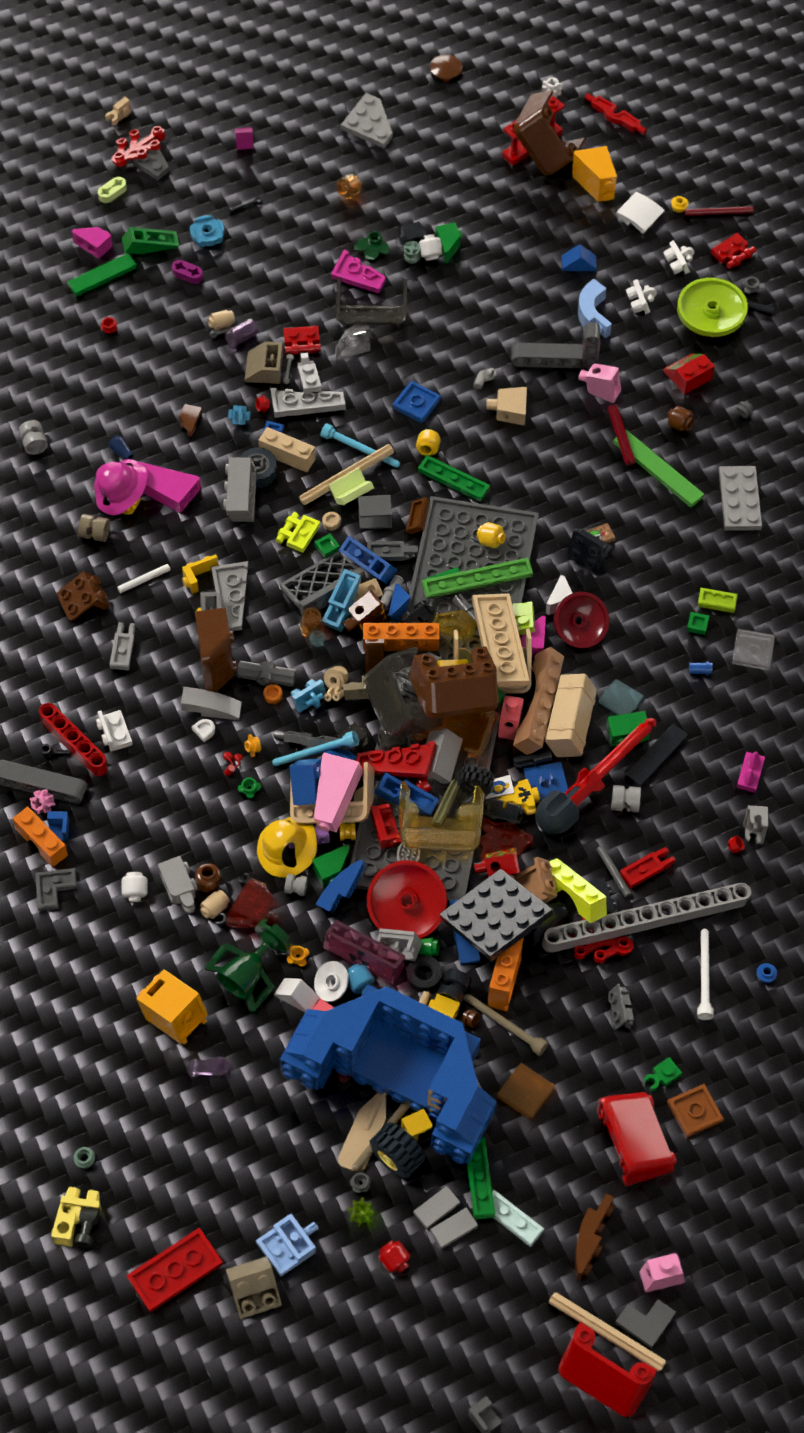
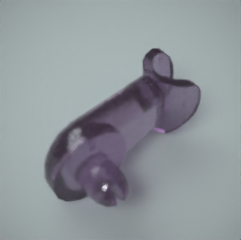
M221 1056L200 1061L196 1058L190 1061L188 1074L192 1078L199 1076V1074L224 1075L229 1069V1062Z

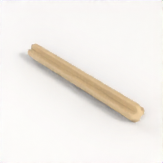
M390 444L385 445L300 495V501L303 505H306L329 492L330 488L328 485L357 468H360L361 472L380 462L394 453Z
M554 1293L551 1296L549 1303L578 1322H583L599 1335L644 1363L649 1364L657 1371L663 1369L666 1362L663 1358L560 1294Z

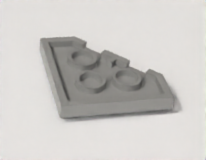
M365 93L341 124V130L382 148H385L392 138V131L381 100L368 93Z

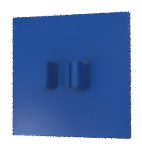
M561 762L523 768L525 779H528L531 788L537 787L540 802L553 790L563 793L568 790Z

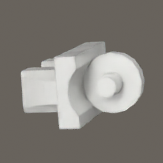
M674 241L670 242L671 248L663 253L668 262L677 258V261L670 264L674 274L683 270L685 274L689 273L690 270L685 260H688V262L692 261L694 250L691 247L686 248V246H682V251L680 252Z
M638 279L633 281L634 286L626 289L630 300L639 297L638 300L631 302L634 312L637 313L644 310L645 314H648L650 309L646 300H649V302L654 301V297L657 294L656 289L646 285L644 290H642Z

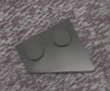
M160 149L147 151L148 157L145 159H133L134 166L156 180L161 179L169 171V166Z

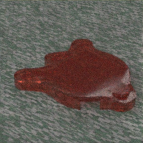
M485 817L480 818L479 827L487 834L479 837V844L484 849L480 854V861L485 860L484 854L516 848L517 856H519L525 848L533 843L532 835L524 830L521 831L520 828L516 827V824H509L507 822L496 823Z

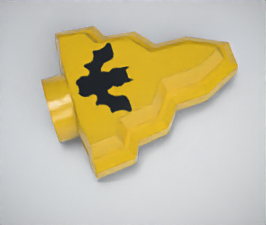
M528 779L518 781V784L513 787L514 793L496 798L504 801L503 808H506L507 802L521 805V807L525 808L524 813L526 815L536 814V803H540L537 787L531 788Z

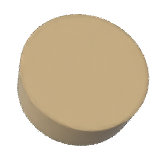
M335 512L326 513L322 518L323 527L330 531L338 529L341 524L340 516Z

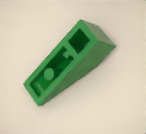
M129 227L122 237L125 253L145 254L179 247L176 231Z

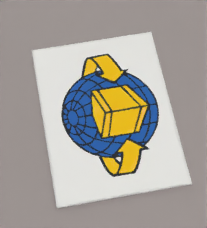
M511 776L495 778L491 794H488L485 798L489 799L514 793Z

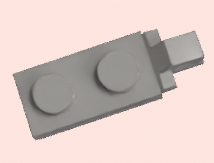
M307 353L300 354L301 363H298V373L304 393L322 391L314 361H309Z

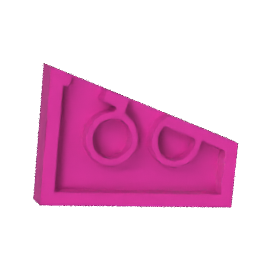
M345 249L331 273L332 279L378 294L386 281L384 275L370 266H365L361 263L360 259L352 257Z

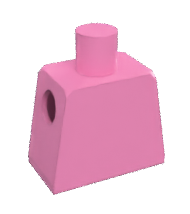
M593 364L589 371L581 370L579 374V380L587 383V391L590 394L614 403L621 392L619 368Z
M677 1253L650 1259L639 1271L645 1292L685 1283Z

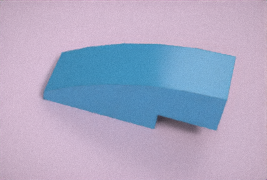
M346 569L343 570L328 601L330 605L322 619L325 626L342 632L344 628L343 622L349 617L348 609L354 604L361 575Z

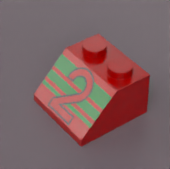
M690 354L664 368L663 371L681 392L686 394L712 380L715 366L705 354Z

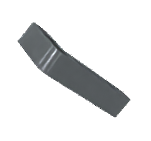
M590 322L584 326L582 344L516 343L511 347V362L514 366L591 368L593 364H598L600 325Z

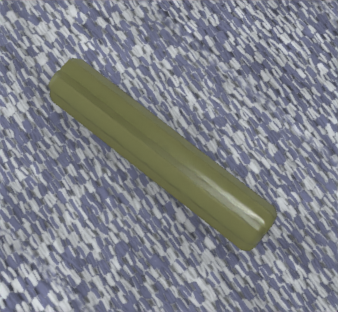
M455 779L451 780L432 819L433 826L439 828L443 825L458 794V781Z

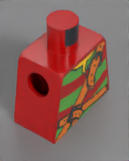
M516 848L484 854L485 860L474 862L475 873L488 872V877L500 869L508 875L520 873ZM493 862L499 863L496 867H493L491 864Z

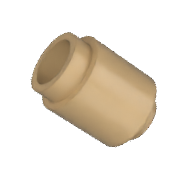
M223 310L210 314V318H208L210 328L216 331L231 327L235 324L233 312Z
M218 890L200 904V912L207 919L209 917L214 919L228 906L227 904L230 900L223 891Z

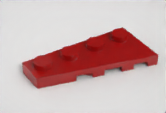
M431 741L426 745H419L418 743L402 749L394 747L389 751H382L381 749L357 754L356 761L360 763L363 771L364 762L372 765L375 768L374 775L388 773L392 776L428 778L437 745L435 741Z

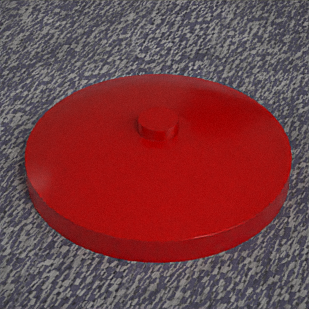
M401 860L385 866L375 875L367 893V908L373 923L378 929L415 932L421 939L432 933L442 920L439 914L447 909V892L442 879L432 868L418 861Z

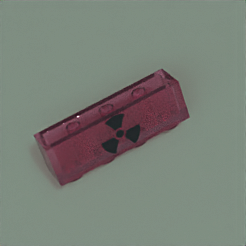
M335 920L325 933L323 948L354 964L366 965L371 973L394 984L402 973L406 955L338 920Z

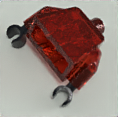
M244 873L243 878L245 881L238 880L242 890L227 913L228 917L226 918L223 913L217 915L219 919H223L221 922L215 921L219 928H225L226 926L253 928L262 919H267L268 923L273 925L279 916L270 910L274 899L271 897L272 895L266 883L254 878L250 879L249 874Z

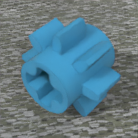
M233 405V410H229L228 418L232 419L233 424L245 425V421L250 420V411H246L247 406Z

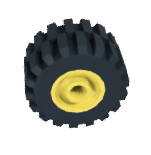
M387 1122L370 1140L371 1149L379 1161L388 1170L401 1178H408L425 1161L424 1152L417 1141L406 1130L392 1122Z

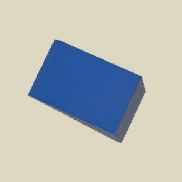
M580 244L562 255V271L597 270L596 255Z

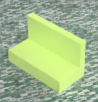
M360 468L328 485L336 503L340 505H345L374 488L372 482L365 481Z

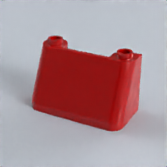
M646 1092L606 1096L599 1098L598 1116L600 1120L604 1119V1126L607 1125L620 1159V1168L622 1167L624 1174H626L622 1176L625 1187L671 1173L674 1170V1164H676V1157L673 1151H669L653 1110L654 1102L652 1096L647 1095Z
M580 1322L559 1364L560 1376L623 1417L632 1416L652 1386L657 1370L644 1362L636 1363L629 1372L591 1349L595 1342V1333L589 1326Z

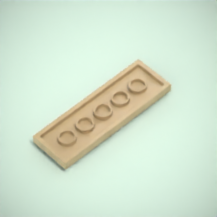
M510 594L473 595L472 603L482 647H487L497 668L498 687L529 685L530 680Z

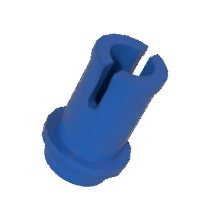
M706 661V663L689 662V674H706L708 676L712 674V663H709V661Z

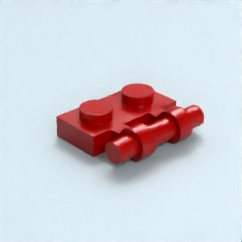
M738 233L711 250V254L722 264L728 261L726 265L729 269L737 267L743 260H748L752 257V254L756 253V248L754 246L748 248V242Z
M318 326L283 328L286 354L293 353V355H297L300 352L311 354L314 351H321Z

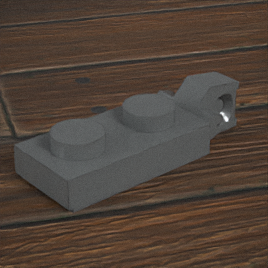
M404 541L367 542V548L385 561H404L417 558L418 546H409Z

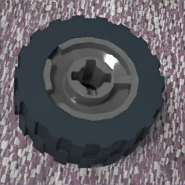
M251 448L239 456V458L252 459L257 469L256 488L266 487L274 482L277 476V461L269 450Z

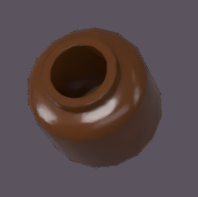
M681 406L670 409L667 414L668 425L679 432L689 431L694 424L693 413Z
M205 863L197 868L195 879L198 888L207 893L216 891L222 882L219 868L211 863Z

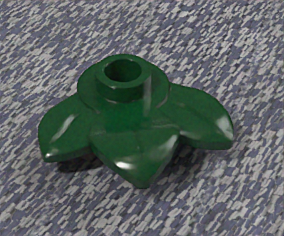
M372 231L366 238L357 241L355 251L364 252L365 258L368 261H373L378 258L379 254H388L389 245L383 241V237L379 232Z

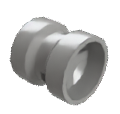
M287 874L284 892L288 894L295 892L300 896H305L308 877L301 876L296 878L294 874Z

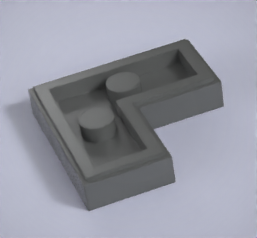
M75 868L35 873L38 911L59 909L57 891L77 889Z
M657 1300L647 1316L627 1304L615 1323L652 1349L676 1314V1311L660 1300Z

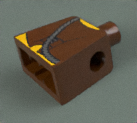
M372 590L349 607L350 618L343 622V626L348 632L357 627L363 633V623H381L387 619L382 602Z

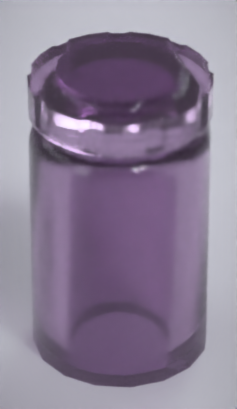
M249 318L226 331L224 335L228 344L234 348L257 335L259 330L253 319Z

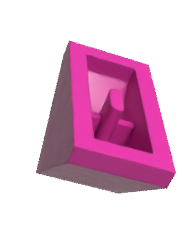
M251 127L234 129L237 150L254 148Z

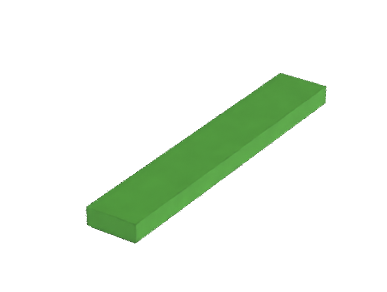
M626 430L636 463L689 507L692 508L704 498V493ZM616 437L613 439V443L620 448Z
M523 558L425 579L421 581L426 599L532 577L533 571L529 558Z

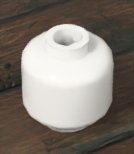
M434 234L426 235L419 242L420 253L423 258H426V260L440 258L439 255L443 253L440 238L434 237Z
M129 872L122 878V896L129 898V902H139L141 898L147 895V878L141 872Z

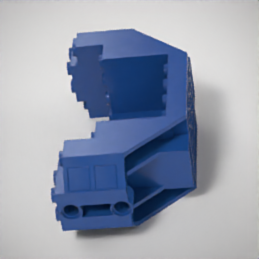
M367 985L361 997L327 1011L307 1009L280 1058L283 1076L290 1080L296 1079L308 1089H323L333 1068H335L339 1074L343 1076L348 1074L354 1077L357 1083L372 1086V1089L377 1093L384 1094L385 1092L398 1103L409 1102L411 1104L410 1108L416 1112L425 1109L429 1117L436 1121V1127L431 1137L433 1150L442 1155L446 1153L452 1156V1159L459 1164L466 1163L469 1165L497 1106L496 1100L478 1086L473 1062L479 1052L481 1039L465 1032L463 1023L387 986L377 989Z

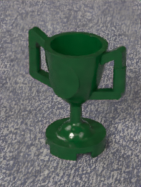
M262 919L255 927V931L262 941V945L256 952L245 953L226 943L217 950L205 966L206 971L217 972V980L228 992L241 1000H247L250 1012L255 1011L274 988L262 968L261 957L268 949L286 953L293 945L291 942L287 943L289 936L278 925L275 924L273 927L266 925L267 919ZM227 951L237 956L224 967L214 966ZM259 978H261L266 987L254 1001L252 992Z

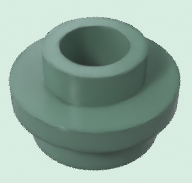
M82 1147L74 1154V1162L80 1168H88L95 1161L94 1152L90 1148ZM87 1156L88 1160L81 1161V1158Z

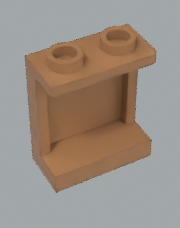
M536 857L534 858L535 864L515 876H510L546 903L557 897L556 884L553 880L550 862Z

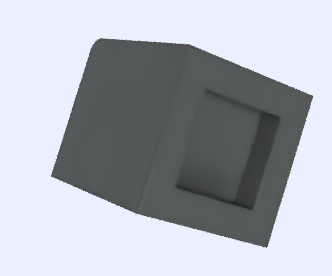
M487 1396L471 1407L468 1412L469 1417L481 1433H490L501 1424V1420L491 1408L492 1403Z

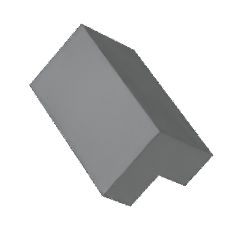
M447 728L430 731L426 742L428 744V742L435 741L437 745L428 778L426 779L434 778L442 784L451 782L463 740Z

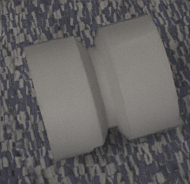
M30 420L20 425L18 431L25 451L28 454H39L46 450L48 443L40 422Z
M613 785L611 810L622 811L625 808L627 812L638 813L641 787L630 786L628 789H625L624 786Z

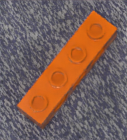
M363 623V651H365V639H384V651H439V623Z

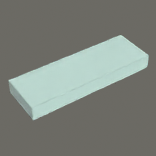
M493 1190L494 1219L531 1247L543 1233L544 1228Z

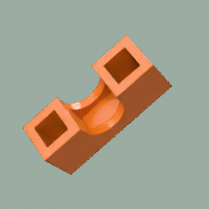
M28 806L12 818L15 829L27 842L31 840L36 845L40 855L52 867L68 856L66 845Z

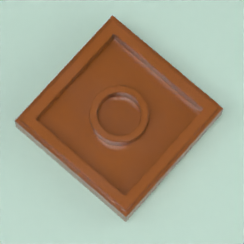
M705 1084L667 1100V1104L686 1138L724 1121Z

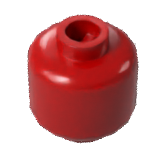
M391 1240L379 1250V1260L388 1272L392 1273L397 1270L400 1273L409 1266L407 1261L410 1259V1254L400 1241L393 1242Z

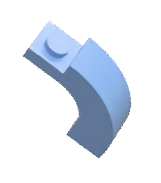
M593 279L585 285L580 293L578 317L583 327L590 322L599 324L600 334L606 338L611 333L612 323L595 309L597 305L605 300L606 288Z

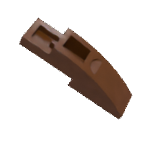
M607 1193L597 1211L589 1207L582 1221L575 1252V1271L578 1280H581L583 1275L587 1276L593 1266L590 1263L592 1258H597L603 1248L600 1245L602 1237L598 1235L601 1234L605 1226L602 1223L606 1216L610 1217L615 1208L612 1205L614 1197Z

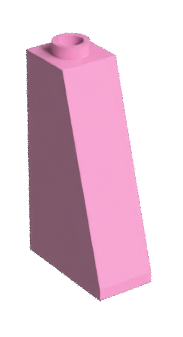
M323 753L314 820L319 829L325 832H329V830L337 832L364 772L358 761Z

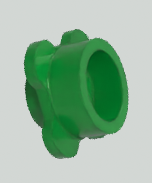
M251 777L245 778L241 785L238 786V791L246 794L247 798H253L254 794L261 789V784Z

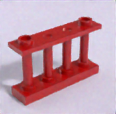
M553 96L548 102L553 112L549 124L559 136L562 134L563 129L555 123V114L565 108V105ZM517 120L503 128V131L511 137V146L502 151V157L512 166L529 156V153L520 140L518 141V137L514 132V125Z

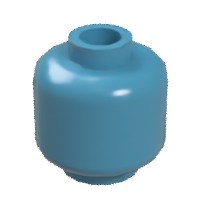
M355 964L347 970L349 976L348 986L354 994H363L367 985L372 986L375 982L374 976L366 965Z

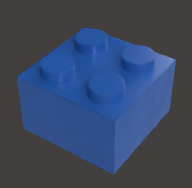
M322 759L298 760L290 766L293 805L316 804Z

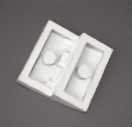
M635 192L616 212V215L627 225L629 223L633 224L643 234L664 212V209L648 197Z

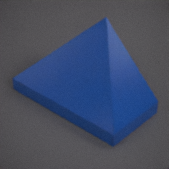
M395 584L388 615L395 623L401 621L400 616L406 612L411 598L399 584Z

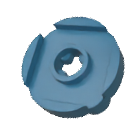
M200 216L190 226L191 238L198 247L219 244L223 241L224 225L220 219H213V216Z

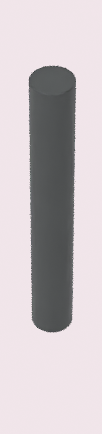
M599 846L596 849L624 897L628 898L632 895L630 889L604 846Z

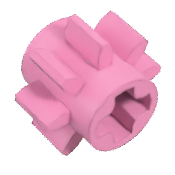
M47 789L35 791V797L30 798L31 808L36 810L38 814L51 812L50 807L55 805L54 795L48 793Z

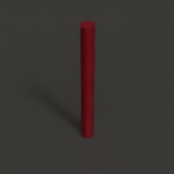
M753 206L685 209V216L753 213Z

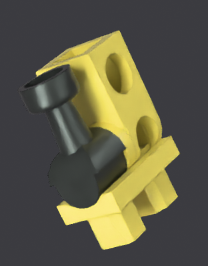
M68 1188L66 1195L61 1197V1204L51 1235L53 1244L72 1247L76 1224H81V1234L76 1235L74 1243L84 1248L91 1247L93 1238L89 1235L92 1226L98 1223L99 1215L101 1214L100 1194L98 1191L90 1190L88 1191L87 1198L81 1199L79 1198L80 1189Z

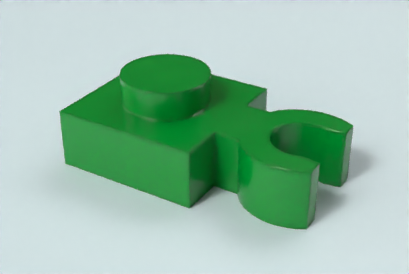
M668 1057L655 1066L652 1070L654 1074L646 1075L643 1082L645 1084L648 1081H653L654 1085L650 1087V1091L654 1092L660 1083L666 1087L679 1078L682 1072L671 1058Z

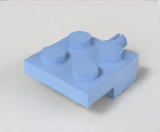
M289 1214L273 1225L274 1228L256 1240L257 1245L264 1255L268 1257L269 1262L280 1277L316 1253V1247L308 1237L318 1230L315 1222H312L303 1229L293 1215Z

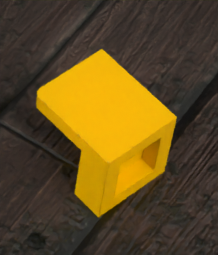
M425 1109L401 1119V1127L416 1141H418L419 1134L432 1129L433 1126Z

